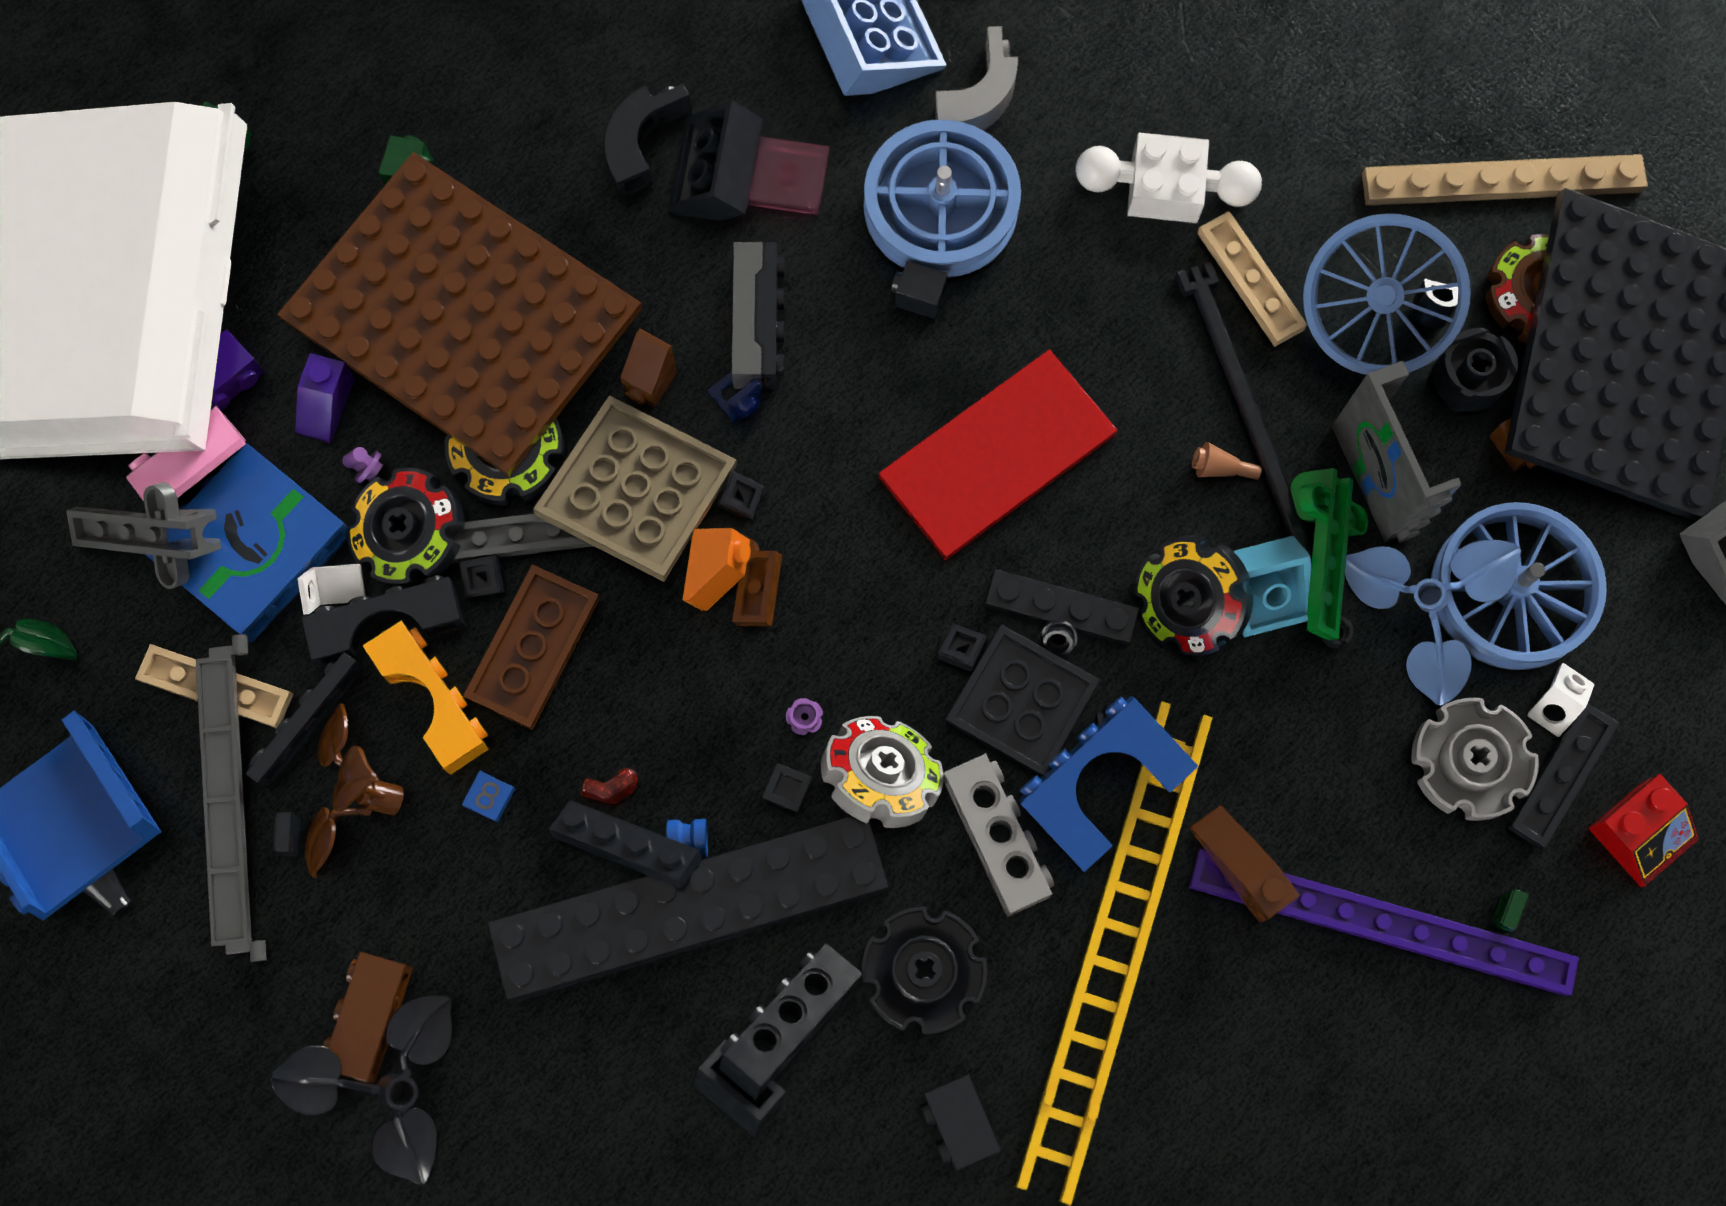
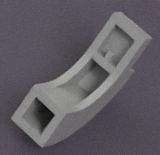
M1002 26L988 27L985 44L987 73L978 84L964 90L936 91L935 120H954L985 130L1004 113L1013 95L1018 57H1009V41L1002 39Z

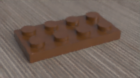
M532 564L463 697L474 704L533 730L600 600L599 594Z

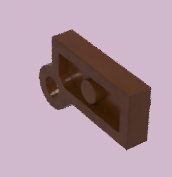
M748 538L750 539L751 554L746 564L745 575L738 581L732 622L738 626L772 627L782 555L777 551H759L758 544L751 538Z

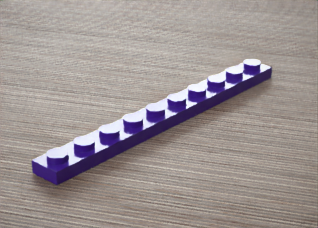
M1198 850L1189 888L1245 904L1205 850ZM1284 873L1300 894V897L1280 910L1278 914L1563 996L1572 995L1579 959L1577 956Z

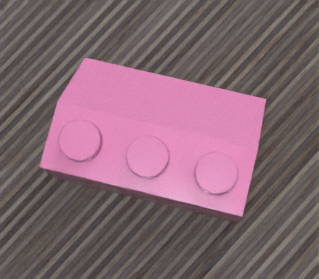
M215 406L210 410L205 451L155 453L151 457L147 453H143L128 465L132 472L126 478L143 501L145 489L148 486L162 482L172 486L178 498L246 444V439L220 409Z

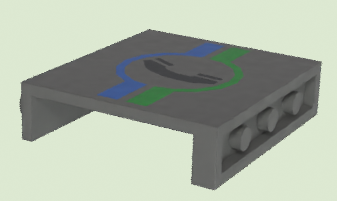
M1403 361L1368 373L1331 426L1384 542L1397 538L1399 543L1420 534L1419 529L1430 524L1429 518L1441 512L1440 507L1452 501L1451 495L1462 485L1459 478L1430 488L1389 402L1409 375Z

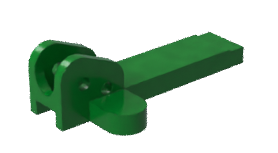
M1334 468L1300 473L1291 484V494L1298 516L1306 522H1313L1315 524L1307 606V631L1326 640H1339L1348 537L1363 535L1368 528L1366 511L1363 507L1352 501L1353 479H1339L1337 477L1338 470Z

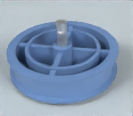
M954 120L924 121L895 133L875 153L868 167L864 185V215L873 241L884 255L902 268H905L906 262L910 261L948 273V278L974 272L990 263L1003 251L1014 232L1021 200L1019 174L1006 149L985 131L973 125Z

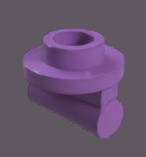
M362 447L355 448L343 457L344 466L353 468L358 472L355 477V481L361 483L364 479L371 482L383 466L379 462L381 453L375 451L369 456Z

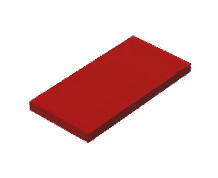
M1049 349L879 472V479L946 561L1113 438L1118 430Z

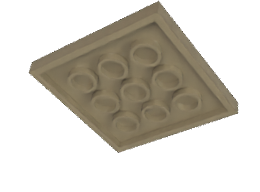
M609 395L534 507V515L664 582L691 540L693 529L699 527L721 492L729 472L734 471L736 468L737 460Z

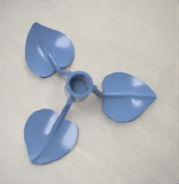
M1501 540L1473 542L1458 550L1451 560V571L1460 581L1442 584L1436 579L1429 578L1420 581L1416 586H1405L1404 584L1411 575V568L1406 557L1400 551L1391 547H1373L1346 556L1345 576L1356 596L1370 607L1377 609L1393 607L1397 603L1401 591L1414 594L1415 601L1419 607L1429 613L1435 643L1421 642L1412 649L1407 658V673L1415 687L1428 696L1436 705H1445L1453 700L1464 688L1470 676L1472 662L1470 653L1464 643L1458 640L1442 642L1437 612L1446 606L1448 602L1447 592L1460 589L1465 586L1467 594L1476 601L1493 602L1503 598L1511 590L1515 582L1521 549L1516 544Z

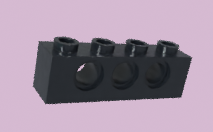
M827 943L817 954L811 950L798 965L797 969L800 972L793 980L786 977L773 992L772 996L775 999L767 1008L760 1005L747 1020L749 1027L741 1036L734 1033L720 1050L723 1053L719 1069L754 1100L761 1095L858 985L862 973ZM815 986L822 992V995H811L806 991L805 987ZM790 1013L797 1019V1022L786 1023L780 1018L779 1014ZM765 1041L771 1046L772 1050L768 1052L759 1051L753 1042Z

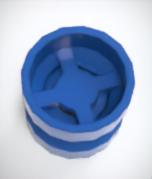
M694 819L691 824L682 823L680 820H667V838L698 849L701 858L708 856L706 819Z

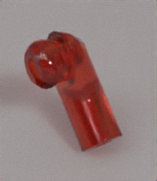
M623 768L606 783L586 778L582 786L581 796L608 804H617L634 792L637 787L638 776L634 770Z

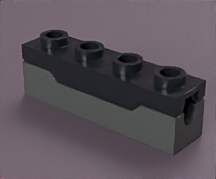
M734 242L732 379L734 389H777V376H784V354H777V343H784V321H778V310H784L785 294L784 288H778V277H785V256H778L777 242Z

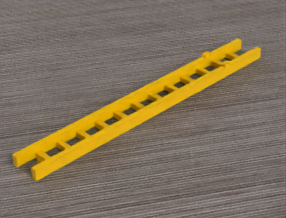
M1162 701L1159 704L1155 720L1164 729L1171 704ZM1206 715L1200 718L1192 747L1185 745L1186 742L1174 739L1198 766L1213 718ZM1141 764L1016 1187L1027 1190L1036 1157L1039 1156L1069 1167L1060 1202L1069 1205L1072 1203L1198 767L1173 790V792L1178 793L1172 817L1168 818L1140 809L1147 783L1164 788ZM1137 819L1168 829L1161 855L1129 845ZM1126 855L1157 865L1150 891L1119 881ZM1115 891L1147 902L1139 928L1108 918ZM1104 928L1136 938L1128 965L1097 955ZM1093 965L1125 976L1117 1003L1086 993ZM1082 1003L1114 1013L1106 1041L1074 1030ZM1071 1040L1103 1051L1095 1079L1063 1069ZM1060 1079L1092 1089L1084 1118L1052 1107ZM1048 1117L1081 1128L1072 1157L1040 1146Z

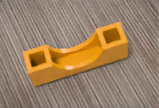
M400 621L364 644L363 647L381 675L390 684L413 682L429 689L434 701V717L423 739L443 769L451 775L489 750L483 741L488 734L476 717L472 720L468 719L462 710L468 706L467 702L456 687L451 690L448 689L442 680L448 674L436 657L429 660L423 651V648L428 646L418 629L414 627L409 630Z

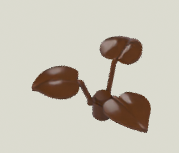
M339 703L335 712L328 719L318 744L319 763L322 766L328 767L333 761L339 765L337 785L332 798L334 810L329 812L328 808L322 807L314 816L306 835L305 859L312 878H317V871L323 866L332 850L336 834L335 821L337 818L359 814L370 816L372 811L394 816L398 813L403 801V787L379 781V777L368 765L362 748L352 746L342 758L340 751L346 743L348 734L347 713L342 703ZM355 800L358 804H362L361 807L347 808Z

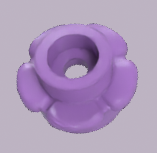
M800 698L794 701L792 707L788 708L786 721L788 724H791V729L796 734L806 735L807 732L814 733L822 725L821 716L823 711L817 702H812L807 698ZM802 714H807V715H808V719H807V720H803V719L801 718V715H802Z

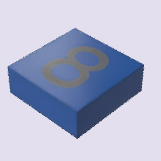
M479 771L462 805L498 823L515 788Z

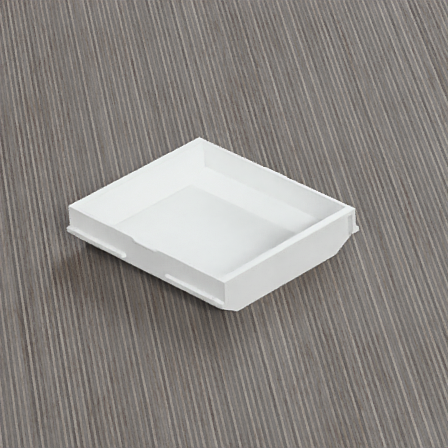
M166 102L0 117V459L205 451L223 309L227 300L231 269L230 255L247 124L235 114V106L232 103L218 104V109L179 102Z

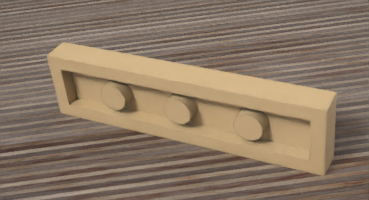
M1230 211L1199 228L1197 234L1274 347L1305 330L1307 323Z
M150 644L135 679L198 702L196 659ZM236 673L239 716L277 728L283 721L294 694Z

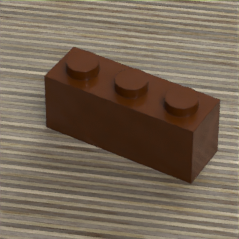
M360 952L358 960L354 959L351 962L346 976V981L350 983L346 996L339 999L334 1010L333 1020L337 1021L333 1035L332 1037L328 1036L323 1044L324 1047L331 1049L340 1059L342 1065L340 1075L376 1083L388 1047L385 1037L386 1027L392 1014L401 1007L413 967Z

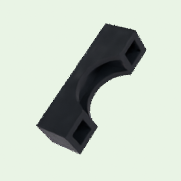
M432 576L424 579L421 585L410 588L407 586H395L387 589L385 594L373 598L370 596H359L351 599L348 605L337 608L334 606H323L314 609L312 615L302 617L311 660L320 668H324L334 658H340L344 652L353 659L358 658L359 648L365 635L374 626L391 619L412 621L419 625L430 638L466 628L455 584L450 577Z

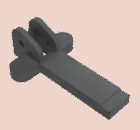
M165 482L148 486L145 489L143 498L146 513L82 507L66 510L72 546L153 555L156 576L161 585L167 589H173L188 582L189 568L187 559H193L222 548L220 539L203 537L205 526L217 519L216 510H179L177 495L172 486ZM166 528L185 530L190 528L191 539H179L168 542Z

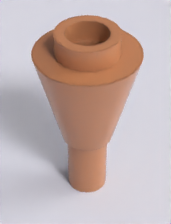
M1205 442L1202 448L1198 447L1195 450L1192 460V468L1196 469L1197 477L1239 475L1258 480L1262 470L1260 465L1240 461L1239 458L1209 442Z

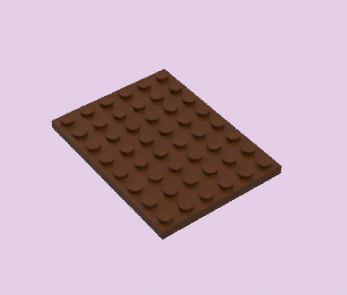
M413 152L277 315L287 325L338 360L345 362L348 367L510 477L643 308L640 301Z

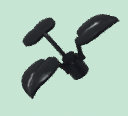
M432 995L416 998L405 1003L392 1014L386 1027L385 1037L391 1047L401 1050L398 1055L399 1074H387L381 1078L377 1085L338 1079L342 1069L338 1056L329 1048L312 1045L294 1052L271 1074L270 1082L274 1092L288 1107L307 1115L322 1114L331 1110L337 1102V1087L376 1094L378 1100L383 1105L394 1109L392 1112L394 1120L383 1122L374 1132L371 1142L373 1159L381 1169L389 1174L408 1179L417 1184H424L435 1158L436 1128L432 1118L420 1108L407 1110L416 1101L418 1088L416 1083L409 1078L411 1071L407 1068L406 1057L408 1056L413 1063L426 1065L439 1060L447 1051L452 1037L451 998L446 996Z

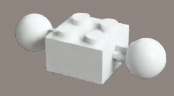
M1138 133L1132 154V162L1120 161L1118 156L1107 147L1094 146L1085 150L1080 155L1076 164L1077 179L1087 190L1103 192L1112 188L1116 182L1130 183L1127 216L1197 223L1204 206L1205 191L1217 192L1226 204L1241 207L1253 202L1259 195L1262 186L1259 171L1255 166L1246 161L1231 162L1224 166L1221 171L1207 170L1209 140Z

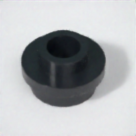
M1053 620L1042 628L1040 641L1044 649L1057 656H1064L1076 647L1078 633L1069 622ZM1053 634H1061L1064 635L1065 638L1059 639L1056 638Z

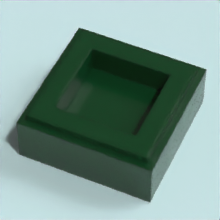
M1517 889L1501 894L1490 924L1491 929L1502 934L1515 931L1529 894Z

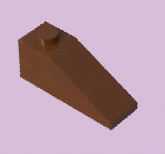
M1221 805L1189 828L1259 923L1271 918L1300 897V894L1275 861Z

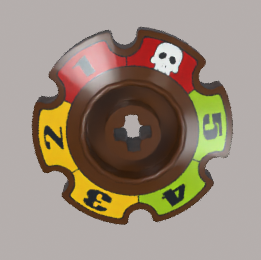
M1546 234L1531 235L1524 246L1518 242L1508 245L1499 254L1487 274V279L1494 284L1485 294L1491 315L1502 329L1507 327L1515 328L1518 332L1517 339L1526 344L1549 235Z

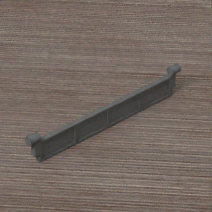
M242 634L232 636L231 646L209 648V658L196 659L211 946L225 945L226 955L250 952V962L267 960L266 940L252 942L235 663V656L248 655V637Z

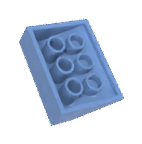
M802 0L844 96L873 94L943 70L946 66L916 0Z

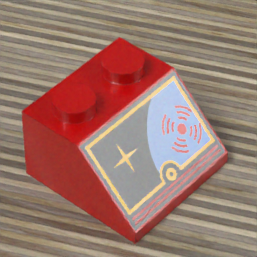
M1661 774L1641 782L1588 828L1641 888L1647 885L1698 840L1688 804Z

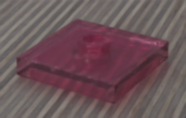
M761 137L749 194V205L818 215L829 157V146Z

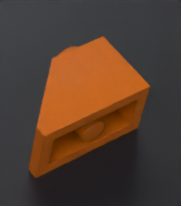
M733 528L693 529L683 601L701 611H708L745 575L746 564L751 554L750 539Z

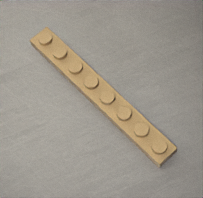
M1642 155L1365 167L1362 173L1366 206L1557 197V194L1564 188L1583 195L1642 193L1647 187Z

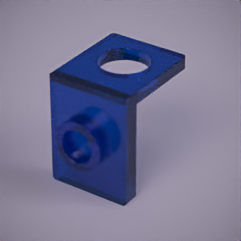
M731 371L707 391L733 423H736L742 417H747L756 411L762 402L760 384L755 379L728 401H725L722 397V391L726 386L733 384Z

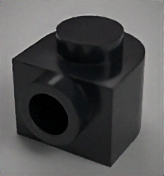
M1424 279L1420 288L1445 284ZM1458 287L1416 293L1413 298V304L1450 318L1457 307ZM1413 308L1414 315L1419 323L1427 328H1441L1448 322Z

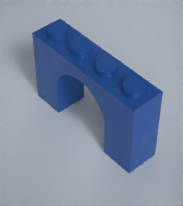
M1121 696L1114 701L1105 711L1108 717L1099 726L1092 723L1077 736V740L1080 743L1068 753L1066 749L1062 750L1049 762L1048 765L1052 769L1040 779L1037 775L1034 776L1020 790L1023 794L1019 799L1020 804L1084 872L1113 846L1085 816L1077 802V780L1080 772L1090 760L1108 752L1129 754L1139 760L1168 792H1172L1199 767L1132 696L1127 700Z

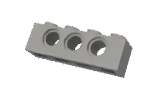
M984 754L944 772L943 781L1006 916L1009 917L1048 899L1052 895L1050 888L1054 886L1053 879L1045 865L1040 867L1033 854L1037 851L1036 843L1030 831L1026 830L1023 832L1017 820V817L1021 816L1019 807L1012 795L1006 797L1000 783L1004 782V777L997 762L993 761L990 763L987 755ZM980 790L989 792L993 796L994 804L988 808L977 806L973 800L974 793ZM994 825L1005 826L1010 832V840L1005 843L995 842L990 836V828ZM1013 859L1022 861L1026 866V876L1023 878L1011 877L1006 870V863Z

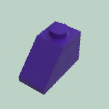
M312 353L309 354L297 389L296 434L332 443L355 380L345 362Z

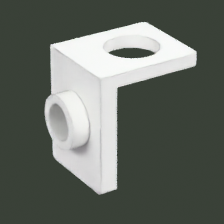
M360 564L311 567L298 578L304 615L312 613L320 605L349 603L353 598L366 596ZM308 584L310 587V599L308 595Z
M1562 663L1557 669L1549 690L1533 706L1527 716L1557 737H1560L1586 708L1594 683ZM1549 704L1559 705L1564 709L1566 717L1561 721H1551L1544 715L1543 708Z

